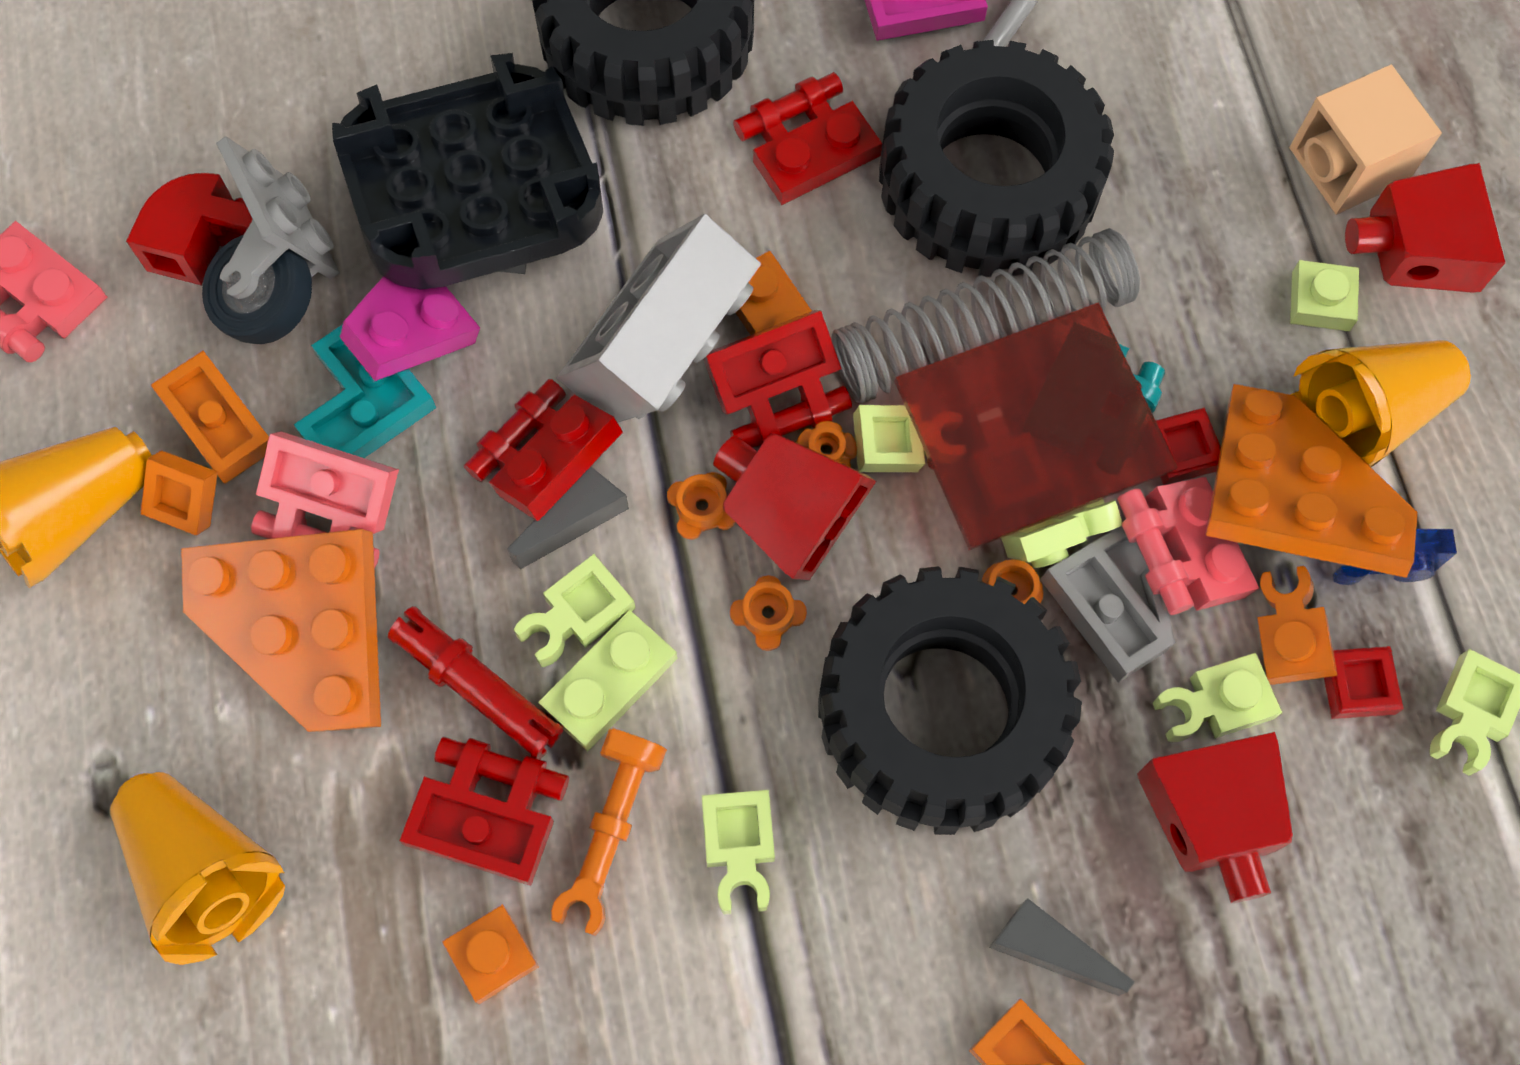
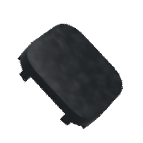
M513 53L490 55L493 73L384 101L377 84L356 93L359 104L343 117L341 123H332V136L370 259L382 276L397 285L415 289L445 287L565 253L582 245L597 230L603 215L597 162L592 163L566 102L562 79L552 66L543 72L536 67L515 64Z

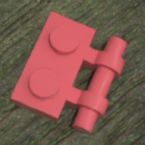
M14 221L0 234V305L11 296L23 306L16 314H6L0 309V349L8 354L16 353L26 362H34L42 356L45 350L44 344L36 338L40 332L48 326L65 339L108 297L96 283L17 221Z
M282 431L272 433L269 436L256 495L279 502L276 515L262 510L258 511L252 521L251 532L267 539L328 533L308 526L305 519L306 512L332 520L330 532L357 529L371 531L373 534L380 532L385 527L399 469ZM374 548V569L380 554L377 548Z
M1206 476L1157 486L1146 497H1144L1141 489H1133L1117 498L1126 518L1121 523L1129 543H1137L1149 569V572L1145 575L1149 587L1154 595H1161L1170 615L1179 614L1193 606L1198 611L1245 599L1259 589L1238 542L1206 536L1213 490Z

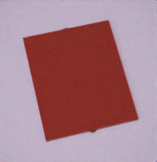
M1099 302L896 376L894 380L927 454V465L935 472L969 550L1161 477L1178 468L1143 396L1141 383L1135 379Z

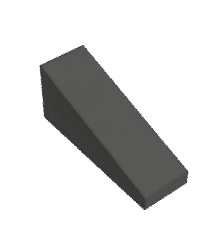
M590 467L538 522L534 520L507 548L512 562L522 569L629 509L627 496L594 468Z
M1028 898L1019 906L989 947L1117 996L1127 993L1135 982Z

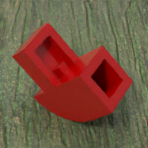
M188 174L167 182L147 199L126 242L147 272L202 286L207 268L216 255L219 246L223 247L234 238L244 235L253 218L243 198L233 200L219 174Z

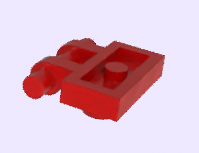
M835 72L818 80L811 76L796 83L795 91L773 102L769 98H765L751 105L750 113L733 121L734 129L741 141L744 142L758 134H761L766 141L765 144L753 149V163L781 205L881 156V140L853 101L834 110L828 104V100L843 93L842 82ZM805 112L810 122L788 132L782 123Z
M821 310L811 311L714 349L703 359L722 412L728 415L747 407L751 422L730 430L731 437L737 436L753 448L761 446L771 433L784 436L808 425H811L814 429L821 422H832L833 415L852 408V401L845 386H840L824 393L819 379L842 369ZM798 387L801 402L773 413L768 398Z
M548 379L535 393L527 391L515 403L517 411L497 432L489 430L476 443L479 450L464 464L467 472L479 482H483L496 467L500 468L501 470L489 481L490 485L500 498L537 522L623 433L614 416L575 394L558 411H555L554 408L566 397V393L552 379ZM534 428L539 430L519 451L515 449Z
M442 737L437 746L434 760L435 762L455 768L450 784L424 776L399 841L405 846L531 886L554 820L551 816L530 809L538 794L562 801L568 787L569 776L546 769V761L530 756H525L523 761L492 752L490 744L469 738L466 743ZM481 777L511 785L512 789L507 802L475 793L474 790Z

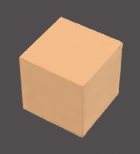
M1391 64L1316 97L1289 148L1334 213L1339 214L1381 195L1385 187L1393 181L1412 177L1442 132Z

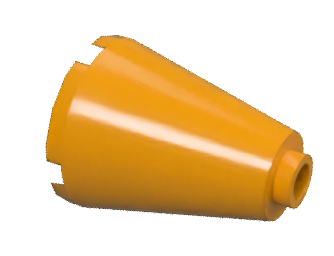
M1445 340L1328 349L1310 355L1297 366L1293 377L1301 374L1299 391L1290 395L1297 396L1358 456L1372 467L1459 399L1469 387L1471 374L1468 360L1462 351L1453 343Z
M112 427L0 461V554L18 577L23 574L26 586L31 588L41 581L43 582L144 487L147 458L152 455L136 432L132 431L124 435L120 429Z
M167 773L138 774L127 780L119 788L111 804L110 815L151 944L165 962L184 965L204 961L218 954L212 947V944L230 934H233L239 943L251 935L272 914L285 891V884L279 877L280 873H284L273 855Z

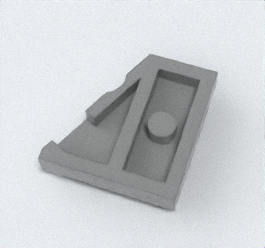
M1122 526L1052 566L1040 579L1118 683L1166 653L1176 643L1169 614L1161 604V595H1154L1145 578L1149 569L1137 543H1129Z

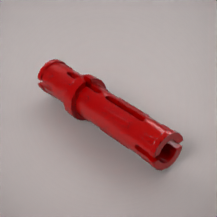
M412 606L404 612V616L409 619L407 623L402 618H397L391 626L387 638L392 643L398 644L429 670L428 678L438 687L449 686L528 751L531 757L540 760L547 754V750L544 748L545 745L550 748L555 745L563 733L564 727L559 723H555L473 656L472 645L463 638L452 639L424 616L416 606Z

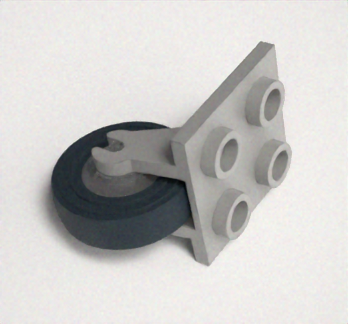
M225 136L216 144L253 220L244 235L229 241L217 252L210 262L203 280V304L209 319L226 335L245 343L267 344L286 336L301 321L310 303L312 277L317 272L329 279L334 278L340 272L329 252L334 248L333 241L324 227L312 218L306 206L311 202V198L300 180L290 172L283 175L274 169L266 157L258 150L252 149L249 152Z

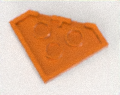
M1233 384L1228 402L1206 536L1407 578L1414 563L1417 511L1297 396Z
M357 529L181 548L183 613L308 732L381 727L373 532Z

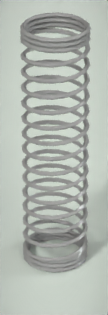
M1108 228L1093 234L1092 238L1089 236L1082 238L1078 246L1068 243L1063 246L1061 252L1051 249L1045 253L1043 259L1033 256L1028 259L1026 265L1018 262L1011 264L1008 272L997 269L993 272L990 279L982 275L976 277L973 286L962 282L958 284L955 293L948 289H943L940 291L937 300L927 295L922 298L919 306L911 302L904 304L901 313L894 309H889L886 311L883 320L874 315L870 316L865 327L854 322L845 327L835 329L831 340L842 368L839 370V373L852 398L860 404L876 398L878 384L885 393L889 394L891 392L892 382L886 362L871 335V323L875 321L883 329L887 355L897 380L901 385L909 386L910 374L904 354L897 339L888 327L889 316L895 315L901 321L902 338L911 366L920 379L926 380L928 377L927 361L916 333L906 320V312L909 308H913L918 313L922 341L931 364L937 372L944 373L946 370L945 353L933 324L924 313V305L928 301L936 306L937 324L945 350L951 361L960 367L964 363V351L960 337L968 354L973 359L980 360L982 356L981 339L989 351L998 353L1000 348L999 334L1009 346L1014 347L1018 340L1017 328L1026 339L1033 340L1036 332L1035 323L1038 328L1048 334L1051 333L1053 328V317L1061 326L1067 327L1071 320V312L1082 321L1086 320L1089 307L1096 313L1101 314L1104 313L1107 302L1114 307H1120L1135 301L1140 291L1139 270L1127 241L1120 233ZM1090 242L1089 255L1082 249L1083 244ZM1105 242L1109 245V247L1111 248L1112 252L1114 253V255H1115V257H1116V259H1117L1119 268H1120V270H1121V274H1120L1119 269H1118V267H1117V265H1116V263H1115V260L1113 259V257L1111 256V254L1109 253V251H1108L1107 248L1105 247ZM1071 248L1076 250L1075 267L1064 255L1066 250ZM1056 255L1059 257L1058 275L1047 262L1050 256ZM1080 255L1084 257L1090 266L1101 295V308L1095 306L1085 287L1081 272ZM1107 260H1108V262H1109V264H1110V266H1111V268H1112V270H1113V273H1114L1115 278H1116L1117 285H1116L1114 279H1113L1112 276H1111V273H1110V270H1109V267H1108V264H1107ZM1036 261L1041 263V283L1037 276L1029 269L1031 263ZM1063 262L1068 266L1079 287L1084 310L1082 315L1076 310L1067 291ZM1017 268L1024 270V291L1012 276L1013 270ZM1046 269L1056 282L1062 296L1066 313L1065 321L1056 312L1050 298ZM1003 275L1006 277L1007 299L1000 288L994 283L996 276ZM1028 277L1032 279L1044 302L1048 318L1047 328L1041 322L1033 305ZM982 281L989 285L990 308L982 295L977 291V285ZM1011 283L1018 292L1026 309L1030 324V334L1024 329L1016 312ZM963 288L971 291L974 320L968 308L959 297V292ZM994 291L1008 316L1012 330V341L1005 333L999 319ZM947 294L954 299L953 307L958 331L948 312L942 306V297ZM977 300L990 323L995 347L991 345L983 329ZM959 307L972 330L977 354L973 351L965 334ZM942 315L953 335L959 360L955 357L950 347ZM925 324L929 329V332L936 345L941 367L936 361L932 349L930 347L925 329ZM855 328H858L865 336L866 345ZM908 333L917 350L921 362L922 372L914 358L908 338ZM891 343L899 358L904 378L901 375L896 360L894 358ZM874 353H875V355H876V357H877V359H878V361H879L880 367H881V369H882V372H883V375H884V379H885V383H884V381H883V379H882V377H881V374H880V372H879L878 366H877V364H876V360H875Z

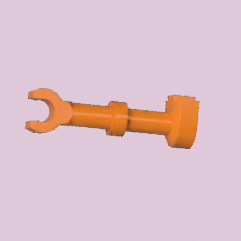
M615 728L608 730L600 755L608 760L619 763V767L602 813L595 812L589 829L595 832L579 876L575 879L572 888L561 893L554 901L551 909L552 921L563 924L570 906L577 902H584L590 909V919L587 922L585 932L596 936L603 928L606 918L601 896L606 877L620 840L627 842L632 825L627 823L644 773L660 770L667 751L666 748Z

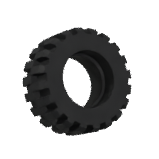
M532 0L543 59L547 62L548 68L552 66L562 79L563 89H566L568 98L583 108L592 104L594 115L613 121L615 115L625 117L626 124L644 126V120L659 119L660 125L677 122L676 115L688 112L689 116L692 117L708 109V99L712 98L716 102L721 100L732 89V79L737 80L742 76L748 65V53L752 51L754 0H680L692 8L688 14L671 25L647 31L623 29L607 23L599 17L605 8L617 0Z
M994 40L976 41L973 44V49L963 50L962 45L941 52L938 63L933 58L923 62L914 69L913 78L903 81L894 95L893 106L888 109L879 166V182L883 185L881 198L886 212L890 215H895L893 226L906 240L915 237L917 239L916 251L929 260H933L936 255L947 260L945 268L959 273L963 272L964 267L979 269L978 276L991 277L997 269H1010L1011 264L1016 262L1026 265L1030 257L1037 256L1043 259L1045 253L1051 249L1061 252L1065 244L1073 243L1076 245L1084 235L1088 223L1092 222L1113 163L1114 149L1111 143L1114 132L1112 122L1106 114L1102 115L1105 104L1098 92L1093 87L1088 90L1084 88L1086 78L1072 65L1065 69L1057 64L1059 57L1044 49L1041 50L1040 54L1025 50L1026 43L1009 41L1008 47L994 46ZM981 134L1001 136L1013 140L1029 150L1039 161L1045 173L1032 181L1018 185L997 186L972 179L959 171L948 160L943 149L954 141L967 136ZM1056 255L1050 256L1047 262L1051 264L1058 260L1059 257ZM1031 263V265H1030V267H1029V269H1030L1031 271H1032V268H1033L1034 263ZM1020 268L1012 272V276L1024 274V270Z
M939 566L920 568L915 582L908 583L901 574L883 582L879 596L875 598L874 595L866 593L852 607L849 621L840 622L831 639L828 657H825L818 698V718L822 719L823 729L821 738L827 755H834L838 763L836 774L847 789L855 785L864 794L862 804L878 815L883 808L898 816L896 825L915 831L918 824L934 826V835H955L961 827L970 826L976 832L993 827L998 819L1006 815L1011 818L1026 807L1054 776V773L1066 759L1073 745L1074 739L1071 737V734L1080 722L1082 701L1074 697V691L1081 683L1077 662L1072 660L1065 662L1063 654L1070 643L1061 627L1055 626L1047 630L1041 622L1047 609L1034 597L1029 598L1023 604L1012 596L1015 584L999 576L994 586L977 581L979 570L959 567L955 578H942V570ZM926 649H949L971 656L983 664L999 682L1008 706L1006 726L998 740L984 752L964 757L937 755L921 749L910 742L895 727L885 709L884 703L885 683L889 673L898 661L912 653Z

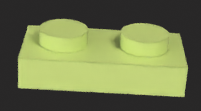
M629 610L538 703L548 716L556 723L561 724L564 730L588 752L678 659L677 652Z

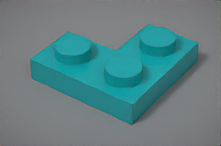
M342 324L311 346L319 360L343 388V391L299 420L294 426L303 439L366 458L437 407L431 395L410 369L374 381L341 340Z

